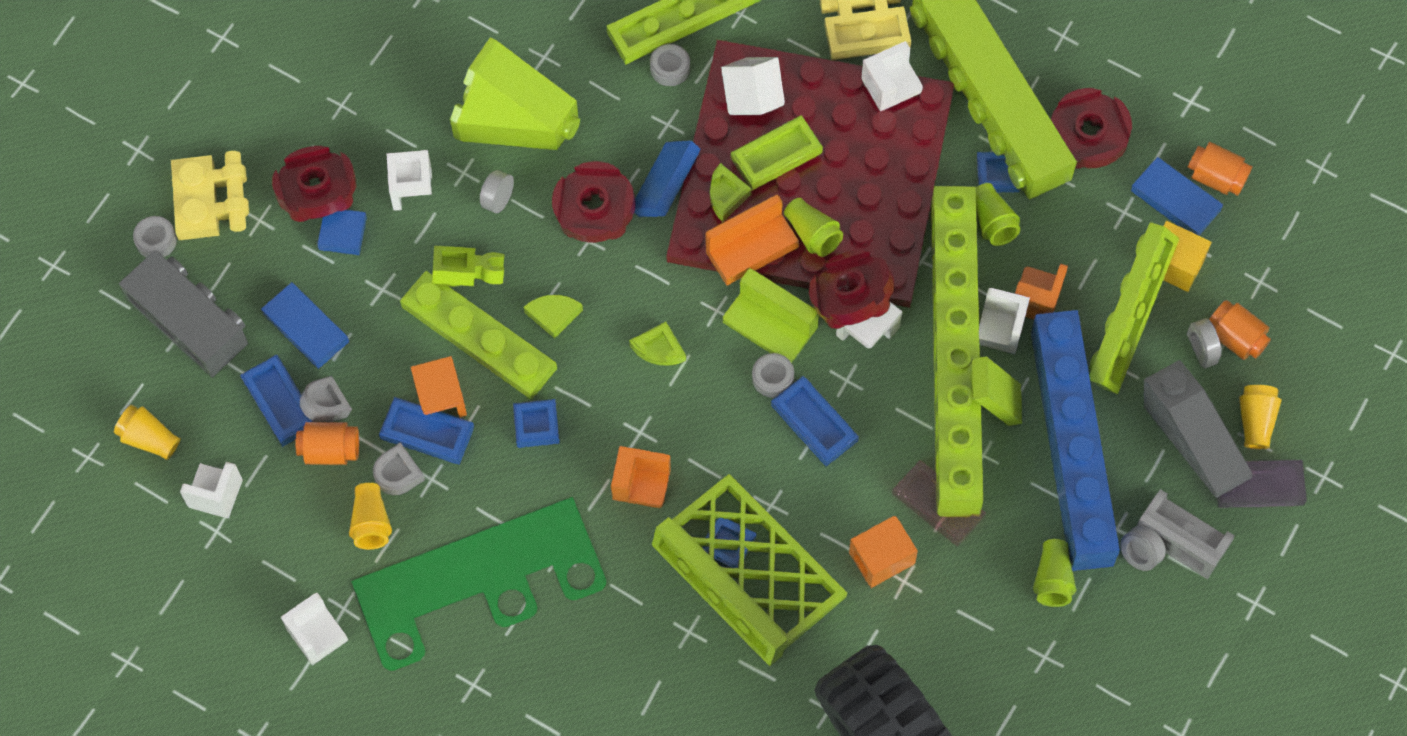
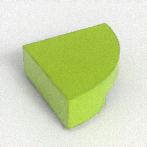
M720 163L712 175L710 201L715 214L724 222L751 195V188Z
M562 295L542 296L523 307L524 313L554 339L583 311L581 303Z
M667 322L629 340L632 350L647 362L668 366L686 361V354Z

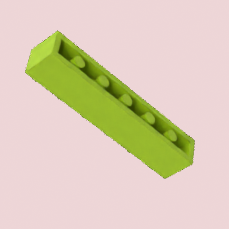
M913 0L912 6H910V14L915 25L918 28H924L929 36V45L934 56L938 60L943 59L949 69V78L954 83L955 90L958 92L962 91L967 98L972 118L977 124H983L988 133V141L992 151L996 156L1005 155L1008 174L1013 185L1017 189L1022 188L1030 200L1071 181L1077 161L977 1Z

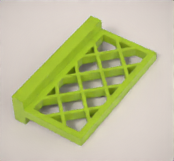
M730 474L725 476L672 520L668 517L655 529L652 546L769 666L782 657L787 647L841 603L848 594ZM728 490L740 502L739 513L715 511L716 499ZM709 505V511L703 510ZM745 509H747L751 514H745ZM723 518L739 523V541L714 539L715 520ZM691 519L708 520L709 538L691 537L682 526ZM745 523L762 525L769 532V543L745 541ZM703 546L709 547L708 553L702 548ZM739 548L738 568L720 567L714 560V549L738 550ZM745 548L748 551L769 553L768 571L744 569ZM775 553L791 554L799 562L798 573L774 571ZM732 578H738V584ZM744 579L768 580V599L751 598L744 591ZM774 581L798 583V601L774 599ZM805 583L821 584L831 596L823 603L804 602ZM774 609L798 611V624L786 634L774 622ZM804 611L811 612L804 618Z

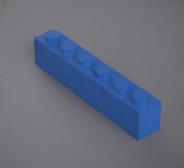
M1078 310L1036 314L1031 338L1066 542L1069 544L1072 571L1113 567L1120 549Z

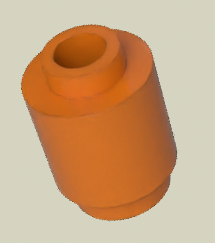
M1209 142L1206 149L1201 146L1197 147L1188 168L1194 170L1191 179L1225 195H1228L1230 192L1239 196L1253 166L1245 163L1244 157Z
M1225 300L1209 319L1217 332L1220 343L1242 360H1245L1249 355L1256 359L1271 341L1266 335L1270 327L1239 303L1233 305L1228 300Z
M305 422L304 431H297L296 455L303 456L306 465H347L348 461H357L359 455L358 427L348 426L347 422Z

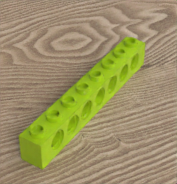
M934 186L931 203L936 517L979 518L983 504L981 404L973 399L972 362L973 359L980 358L976 187Z

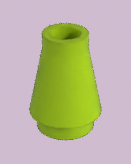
M991 183L977 186L976 212L983 238L989 240L995 246L1011 242L1020 233V217L996 192Z
M802 198L794 199L785 208L784 216L790 221L809 253H816L818 256L824 257L832 253L841 243L843 232L840 230L839 222L810 206Z
M1060 539L1046 540L1043 543L1033 591L1037 594V601L1045 606H1065L1071 603L1072 595L1077 590L1069 557V544Z

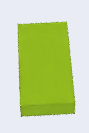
M801 115L731 152V160L752 191L822 154L823 147Z
M987 356L973 359V399L1008 426L1022 424L1021 384Z

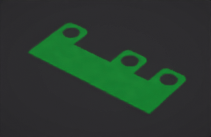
M573 497L357 578L351 582L381 663L385 669L394 671L420 661L425 655V647L414 618L483 592L495 623L500 627H509L532 618L537 612V604L526 575L553 566L565 597L572 601L603 590L606 586V577ZM584 563L594 570L595 579L590 587L578 590L568 583L567 573L573 565ZM517 590L524 595L526 605L519 615L506 616L499 610L498 599L503 592ZM395 633H405L413 640V651L405 659H393L386 651V642Z

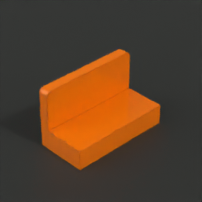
M778 195L763 201L706 232V254L726 285L741 279L749 268L756 271L799 248L798 238L782 215V200Z

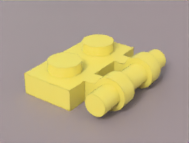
M820 0L822 14L833 12L838 14V16L826 17L824 24L831 60L878 54L904 41L911 48V37L904 6L888 8V4L901 3V0ZM872 7L874 10L854 14L852 13L853 9Z
M226 152L224 155L225 166L222 169H215L212 155L171 160L175 231L178 240L220 236L219 221L229 220L230 230L239 232L246 229L249 202L244 198L243 183L247 181L246 167L241 164L240 152ZM227 187L228 199L217 203L216 188Z

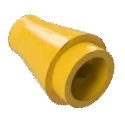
M1267 385L1244 386L1243 395L1239 396L1245 437L1244 447L1251 449L1270 448V439L1282 402L1278 398L1277 388Z
M132 404L128 406L114 428V434L121 437V443L159 455L166 460L171 458L181 440L171 433L144 406L140 408Z
M376 483L359 484L354 489L355 500L349 536L354 539V545L358 548L366 550L378 549L388 543V536L392 533L381 497L380 486Z

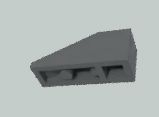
M1181 360L1144 379V408L1216 498L1252 478L1250 468L1205 390Z

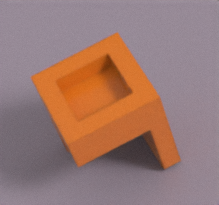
M1060 263L1057 275L1031 267L1024 268L1015 294L1030 297L1025 317L1034 320L1036 314L1054 313L1067 273V265Z
M452 356L411 367L423 414L428 415L456 407L459 418L467 416Z
M620 446L611 483L613 500L662 508L671 472L670 455Z
M895 516L850 540L849 554L870 588L875 587L916 563L918 550Z

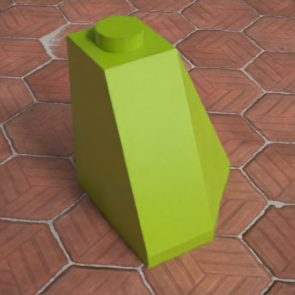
M491 37L468 68L463 84L467 85L463 95L464 105L456 104L450 118L453 137L459 141L558 150L565 139L570 140L575 135L580 125L577 100Z

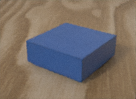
M977 152L978 186L984 183H991L996 192H1020V189L1013 185L1009 177L1008 165L1005 162L1006 157L1004 154L996 156L994 152Z
M344 210L323 217L317 244L319 250L360 255L367 220L366 212Z
M555 399L513 403L518 448L560 444Z
M718 518L715 520L714 539L739 541V524L729 519ZM745 528V541L754 542L756 533ZM703 546L702 548L708 553L709 547ZM739 548L738 550L714 549V560L722 567L738 568ZM746 548L744 550V559L748 553Z

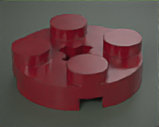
M1082 88L1066 94L1058 102V106L1053 111L1051 117L1052 123L1077 161L1075 169L1104 167L1116 161L1126 152L1132 130L1130 113L1121 100L1115 96L1112 99L1107 95L1101 94L1102 90ZM1085 121H1090L1092 126L1099 125L1101 128L1096 132V135H1088L1081 131Z
M309 146L292 152L284 159L285 166L280 169L279 173L276 169L273 174L272 186L278 204L289 213L292 220L304 222L309 219L321 218L337 211L347 210L352 205V195L356 189V176L353 165L347 155L340 152L341 156L336 153H330L329 147ZM313 178H318V181L321 182L317 185L309 186L310 180Z
M591 161L574 167L575 172L569 174L565 179L562 177L557 182L552 195L553 212L564 234L588 243L620 238L625 233L626 226L632 220L636 207L635 194L629 180L620 173L618 168L606 162ZM592 195H599L603 204L597 209L590 210L588 206L583 205L584 201H591Z
M851 250L834 256L824 264L827 270L821 274L819 279L815 274L810 282L809 297L816 312L826 321L830 328L834 329L857 324L871 317L883 316L890 308L889 299L894 290V278L886 261L880 256L879 258L872 257L870 252L866 250ZM857 283L858 286L849 291V285Z

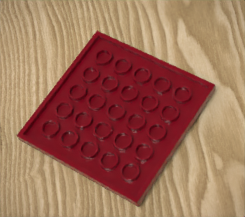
M717 40L693 140L700 148V151L683 183L666 255L667 262L718 272L706 254V232L763 201L778 195L782 200V215L798 238L799 248L757 269V273L775 283L809 289L814 275L816 274L819 279L821 274L827 270L824 264L828 260L847 251L866 250L870 252L872 257H882L893 275L894 290L889 301L893 305L910 308L954 83L917 76L923 86L920 94L880 112L862 81L863 66ZM746 57H778L784 105L761 115H730L727 108L721 67ZM802 115L822 145V154L752 190L751 195L722 222L715 214L710 201V184L715 169L721 163L748 185L731 160V152ZM802 198L810 206L839 222L840 230L843 232V239L839 246L829 255L820 257L816 253H809L790 221L784 216L785 208L794 199ZM857 283L849 285V291L855 289L858 286Z

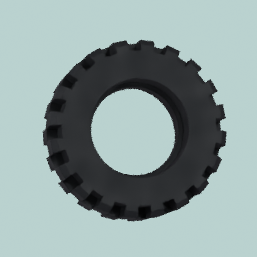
M879 645L863 647L820 678L814 691L817 699L840 736H952L934 708L925 699L923 693L912 682L909 675Z

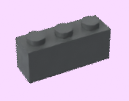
M154 250L118 284L127 301L213 378L248 345L242 330L245 324L231 309L228 308L223 312L214 303L217 300L216 297L204 284L199 282L195 286L186 278L188 272L174 257L171 256L166 260Z

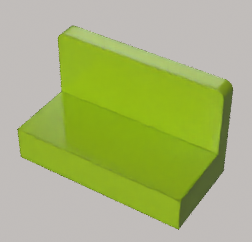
M751 268L747 270L740 280V294L723 315V323L769 353L785 356L791 363L817 330L819 315L813 307Z

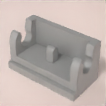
M1160 489L1139 519L1137 526L1142 525L1153 529L1163 540L1166 554L1208 579L1231 545L1235 535L1228 531L1225 535L1168 500V493Z

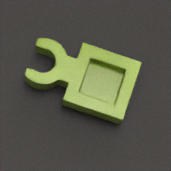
M434 246L432 284H446L453 287L460 285L474 286V279H481L489 284L503 283L504 254L490 252L480 256L475 255V248Z

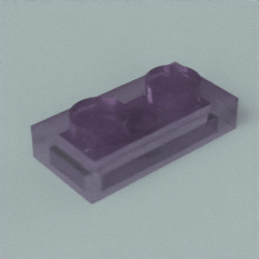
M1303 460L1246 461L1252 472V478L1217 497L1218 508L1304 506L1307 497Z

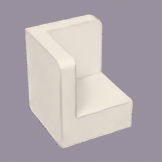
M906 41L863 60L862 81L880 112L922 92L923 86L909 63L910 47Z
M746 57L721 67L727 108L730 115H761L784 105L778 57Z
M428 150L387 154L388 185L393 210H402L401 197L432 194V168Z
M989 288L979 324V345L1015 354L1030 297Z
M890 302V308L883 316L871 317L857 324L846 325L837 329L836 336L844 341L850 334L866 348H872L883 335L890 339L897 332L901 325L902 311Z
M226 462L223 469L200 463L192 486L183 484L180 493L188 508L229 519L243 479L233 463Z
M318 593L313 594L281 616L288 633L312 665L348 641L347 636L329 613Z

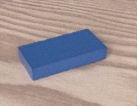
M676 141L665 143L635 198L636 207L634 213L637 216H666L699 154L700 148L694 142Z
M1159 157L1150 164L1131 188V192L1169 220L1198 236L1201 235L1223 207L1222 203Z
M292 282L261 308L263 315L318 369L349 343L348 336Z
M278 355L269 358L240 375L282 447L296 440L297 431H304L305 422H315L302 412L300 408L301 393Z
M804 376L771 401L772 408L825 466H828L858 442L859 436Z
M394 397L379 436L381 440L396 445L401 443L405 448L460 465L474 430V424L471 421L440 411L425 415L422 412L421 405Z

